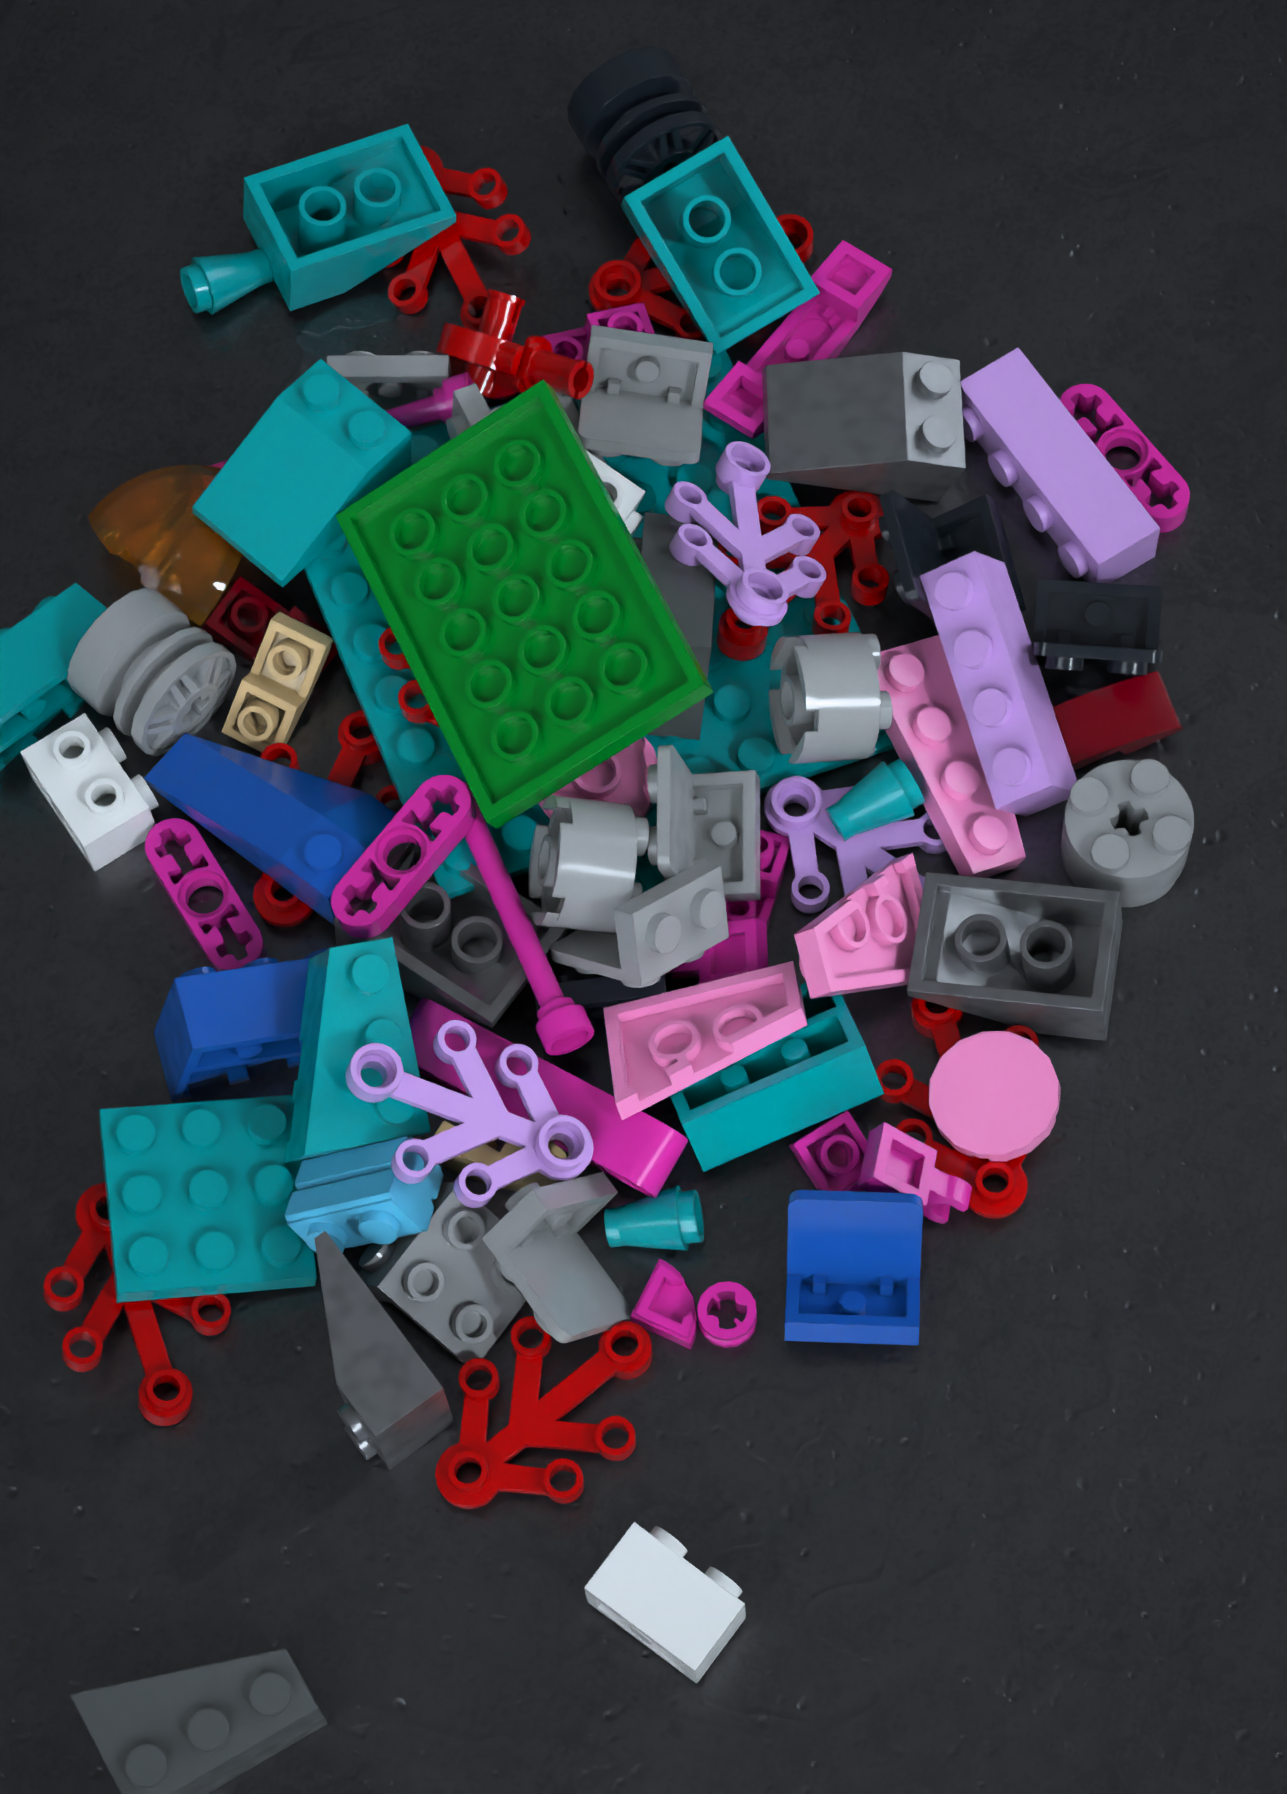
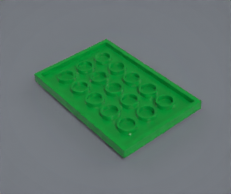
M544 379L335 515L486 822L496 829L714 692L554 389Z

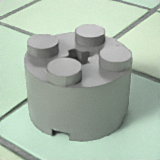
M849 632L785 636L778 639L772 652L770 670L781 669L780 689L769 690V710L774 738L781 755L792 754L788 760L789 763L802 764L866 759L874 754L879 730L889 729L892 724V702L890 695L887 691H880L877 670L880 666L881 652L880 644L875 634Z
M1152 759L1109 762L1094 768L1077 780L1071 788L1066 804L1060 842L1062 863L1071 881L1076 887L1120 891L1121 907L1145 905L1164 896L1183 871L1194 830V812L1188 794L1183 786L1169 774L1165 765Z
M550 795L546 798L541 808L553 810L549 825L536 824L531 846L528 894L531 898H540L542 912H531L532 921L535 925L616 933L613 909L642 894L641 884L634 882L637 856L642 857L648 845V819L635 816L629 804Z

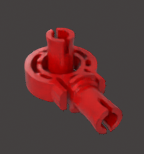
M488 289L487 301L477 331L444 323L436 352L441 355H449L452 376L468 372L484 397L494 400H506L513 397L516 393H523L543 379L555 392L566 394L574 399H582L592 387L594 370L589 362L553 353L551 343L542 336L532 335L526 338L524 346L512 342L522 307L525 306L526 301Z

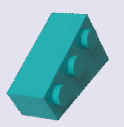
M74 583L56 597L48 596L35 607L32 614L12 628L5 627L0 630V771L22 750L39 741L36 736L61 711L71 718L86 703L85 700L71 689L67 680L69 663L81 638L93 622L108 608L77 583Z
M393 938L331 947L310 958L299 1038L302 1041L298 1079L294 1081L292 1102H295L291 1138L286 1144L284 1163L329 1155L405 1136L415 1138L431 1132L427 1111L390 1097L375 1103L363 1101L350 1091L346 1083V1069L353 1055L359 1048L371 1043H380L391 1047L400 1056L404 1072L420 1078ZM371 1068L361 1070V1078L367 1085L372 1087L382 1085V1076L378 1071Z
M805 981L800 986L807 1026L670 1096L703 1172L884 1094L865 1043L842 995L811 999Z

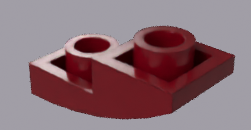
M241 576L202 628L214 639L253 664L270 620L278 612L331 637L329 630L294 606L289 612ZM334 642L320 675L338 652Z
M1158 671L1120 681L1053 706L1074 771L1117 751L1127 755L1183 730L1162 676Z

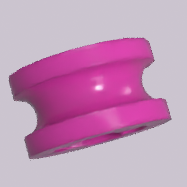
M731 1281L718 1282L708 1287L700 1297L697 1306L699 1329L703 1336L713 1345L723 1348L737 1347L746 1342L754 1333L757 1324L756 1301L751 1292L744 1286ZM721 1301H734L736 1312L746 1314L743 1322L735 1318L734 1328H720L718 1317L709 1315L712 1307L720 1311Z

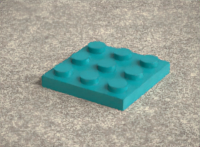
M292 1095L100 1109L99 1127L116 1303L315 1286L317 1273L314 1251L287 1224L284 1216L292 1192L298 1191L295 1181L303 1161L298 1160L284 1163L286 1144L291 1138L295 1102H292Z

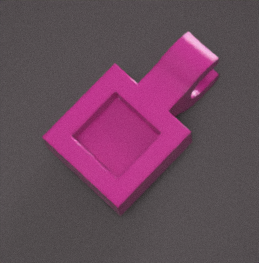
M757 918L727 921L729 938L704 951V955L700 959L683 963L664 975L672 974L673 979L699 977V984L768 967L766 921Z
M886 1122L869 1131L858 1187L867 1192L916 1194L923 1200V1215L941 1224L948 1222L951 1206L962 1212L968 1210L972 1191L971 1185L965 1180L934 1168L937 1150Z

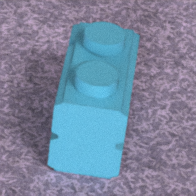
M405 1136L303 1160L295 1181L298 1191L292 1192L284 1216L287 1224L315 1252L314 1238L324 1231L327 1232L341 1252L348 1247L353 1248L371 1243L391 1244L398 1237L428 1231L434 1210L431 1200L437 1199L444 1175L439 1165L434 1166L429 1175L422 1182L416 1184L404 1183L394 1175L391 1168L392 1156L402 1142L414 1139L412 1136ZM415 1152L403 1153V1163L407 1168L414 1171L424 1168V1162L420 1155Z

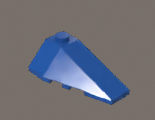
M187 733L175 743L144 777L148 786L333 925L336 916L331 907V896L335 886L396 815L395 812L369 793Z

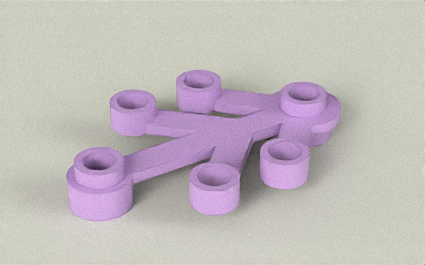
M734 441L727 445L715 466L717 474L716 483L723 492L730 496L733 524L708 501L702 489L690 482H677L665 500L664 506L672 518L686 524H682L669 544V549L679 562L688 566H699L702 564L727 587V601L740 620L753 626H774L780 623L788 608L786 600L793 595L803 598L814 597L827 577L824 567L818 561L804 556L810 553L820 536V530L810 518L801 514H791L782 526L761 536L755 492L759 490L768 475L771 465L767 456L757 447L746 442ZM697 521L703 528L692 523ZM709 533L738 560L739 567L713 545V540ZM787 552L799 555L794 558L789 568L782 573L776 575L766 569L765 564Z
M792 776L773 785L768 791L764 802V814L768 824L775 832L788 837L795 874L791 887V901L799 911L809 914L817 913L827 905L830 892L828 879L824 874L818 872L814 836L836 851L845 896L867 879L866 871L873 875L891 860L896 859L885 850L919 846L923 851L930 854H941L947 851L941 839H931L924 833L925 828L933 825L928 813L922 815L920 819L894 822L855 835L844 842L833 826L825 809L840 800L854 786L821 790L813 781L805 777ZM798 803L803 805L807 812L803 816L794 817L788 815L784 808L789 804ZM918 873L923 890L925 877ZM812 884L817 886L822 894L817 898L807 899L799 893V889L804 885Z
M450 1020L444 1023L434 1037L433 1049L436 1056L442 1062L454 1066L468 1096L405 1073L401 1058L397 1052L391 1047L380 1043H371L359 1048L347 1066L346 1083L350 1091L357 1098L375 1103L390 1097L460 1124L425 1140L414 1138L400 1144L392 1156L391 1168L394 1175L404 1183H420L429 1175L434 1166L496 1139L523 1148L488 1166L483 1163H471L462 1169L455 1179L454 1193L457 1199L467 1207H482L490 1201L498 1189L537 1172L557 1181L573 1179L586 1169L592 1159L594 1148L590 1132L578 1119L558 1113L537 1071L539 1062L535 1052L526 1045L512 1044L503 1050L495 1063L496 1077L504 1086L517 1089L530 1117V1120L507 1111L475 1047L477 1043L476 1033L464 1021ZM450 1033L459 1035L465 1042V1050H451L445 1044L444 1036ZM516 1057L521 1059L527 1067V1074L515 1075L507 1067V1058ZM371 1068L378 1071L382 1076V1085L377 1087L367 1085L361 1078V1070ZM550 1140L562 1141L568 1148V1157L560 1159L553 1156L549 1151L548 1142ZM415 1152L420 1155L424 1162V1168L419 1171L407 1168L403 1163V1153ZM466 1177H480L486 1184V1193L477 1195L470 1192L466 1187Z

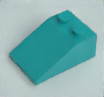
M408 124L244 177L243 219L258 249L261 248L265 252L272 269L273 279L290 311L347 292L456 223V214Z
M729 136L719 140L628 194L622 201L621 208L649 256L706 342L713 343L715 355L720 354L820 294Z
M320 359L274 400L192 506L193 514L283 588L343 533L335 515L411 466L412 432L325 361Z

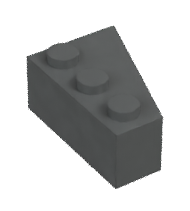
M645 513L642 538H632L707 678L712 643L716 577L702 564L699 566H688L679 562L671 554L669 544L679 527L686 523L679 522L666 514ZM697 521L692 523L703 528ZM709 533L713 540V545L718 549V541ZM705 698L647 735L664 737L668 735L700 740Z
M286 1648L70 1694L121 1794H208L328 1724Z

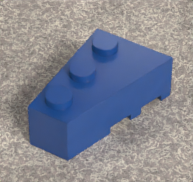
M328 948L314 951L303 959L278 962L276 958H260L238 969L217 972L212 967H199L183 973L178 978H174L153 1032L171 1102L191 1096L188 1084L227 1074L230 1085L250 1080L247 1071L248 1067L276 1059L286 1058L289 1068L299 1066L302 1041L299 1038L309 959Z

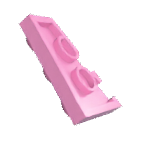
M913 853L891 860L794 934L799 953L800 971L806 980L811 999L908 985L923 894Z
M794 961L603 1008L615 1104L620 1117L624 1120L807 1026L801 986Z

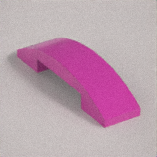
M842 240L811 276L820 294L795 308L746 365L738 361L705 399L703 409L752 439L764 433L762 370L764 367L772 364L837 358L881 295L891 278L892 269Z

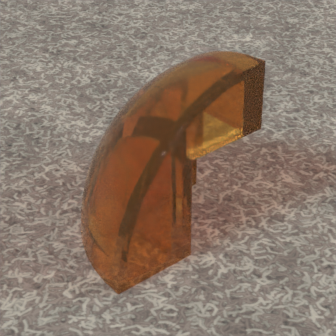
M177 465L149 471L123 483L109 493L88 515L89 522L100 541L111 554L118 555L132 563L136 570L143 574L140 581L145 587L159 591L184 612L188 619L202 626L222 596L243 555L193 514L192 506L222 468L205 465Z

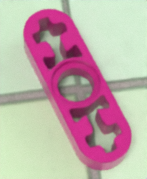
M1078 384L1067 389L1062 394L1060 401L1073 417L1075 408H1079L1084 413L1090 412L1093 409L1096 411L1095 426L1085 417L1078 419L1077 423L1094 444L1096 442L1097 429L1102 434L1095 446L1104 457L1110 449L1118 446L1129 447L1138 454L1140 462L1135 467L1127 470L1114 468V470L1160 527L1159 533L1169 532L1179 527L1186 518L1190 499L1188 484L1105 390L1093 384ZM1150 472L1149 483H1148V486H1147V485L1143 482V480L1146 478L1147 474ZM1151 491L1160 499L1168 495L1173 497L1171 508L1167 509L1163 504L1151 507L1149 505Z
M438 775L422 783L338 882L332 892L331 907L340 926L347 934L356 938L366 939L384 932L472 828L476 819V807L470 791L463 781L451 775ZM454 800L457 807L455 814L451 816L446 812H442L436 817L432 807L435 802L440 801L443 804H448ZM419 823L425 832L430 827L435 840L433 842L430 841L427 835L415 824ZM401 843L418 845L421 848V857L412 868L400 871L394 870L387 865L388 854L395 846ZM378 871L382 879L388 885L394 887V889L388 890L383 881L378 886L373 873ZM356 897L363 901L371 897L376 908L370 914L364 910L354 913L350 903Z
M179 818L166 819L157 823L149 831L145 840L147 858L154 873L212 968H215L217 972L238 969L253 960L267 958V949L259 928L196 827L190 822ZM175 840L179 846H184L187 859L193 869L184 876L174 857L170 854L167 855L165 845L170 841ZM213 886L223 892L221 905L213 912L207 914L192 911L188 907L191 894L200 887ZM229 924L230 930L237 942L241 945L247 944L245 948L248 956L242 960L237 961L232 954L226 955L228 953L227 947L219 929Z

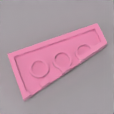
M939 635L881 651L880 666L877 670L880 691H887L892 702V724L885 731L899 758L907 766L925 799L923 805L958 874L961 876L987 878L1017 868L1026 858L1016 816L1013 813L995 808Z

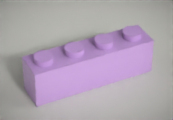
M1019 347L961 381L964 437L970 442L978 441L988 454V463L996 479L1004 487L1011 485L1023 500V509L1028 520L1037 531L1041 533L1047 531L1058 545V554L1064 567L1074 578L1082 576L1085 582L1112 583L1155 557L1160 527Z
M973 551L920 575L995 808L1027 817L1067 800L1070 796L1071 788L1077 779L1036 656L1033 655V647L1005 563Z

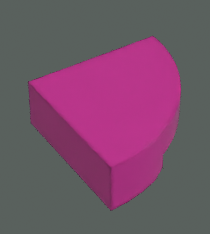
M659 1258L631 1314V1322L637 1323L643 1328L691 1350L697 1332V1310L694 1297L680 1272Z

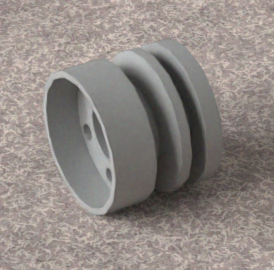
M146 587L132 591L120 598L93 622L79 641L70 660L67 680L71 689L98 713L109 717L113 716L117 729L124 735L131 736L135 745L146 754L159 756L166 754L185 733L194 736L208 723L223 703L232 686L237 665L234 655L223 645L213 642L211 635L205 630L191 627L187 615L159 591Z

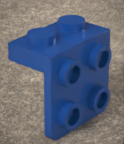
M796 1190L789 1195L785 1341L919 1345L920 1267L923 1225V1200L920 1196L912 1193Z

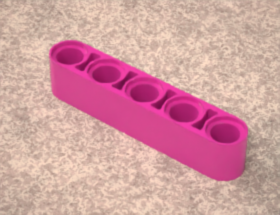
M422 997L409 1018L419 1073L452 1091L468 1096L454 1066L442 1062L436 1056L433 1049L434 1037L444 1023L450 1020L464 1021L476 1033L477 1043L475 1047L507 1111L530 1120L517 1089L504 1086L495 1074L496 1060L503 1050L513 1043L442 1005ZM450 1033L444 1036L445 1044L453 1051L465 1050V1042L459 1035ZM537 1056L539 1062L537 1071L558 1113L578 1119L591 1134L594 1150L589 1165L652 1198H656L686 1147L688 1139L673 1128L642 1111L622 1120L616 1107L614 1096ZM516 1057L507 1058L506 1064L515 1075L527 1074V1067L521 1059ZM550 1140L563 1151L569 1153L567 1146L562 1141Z

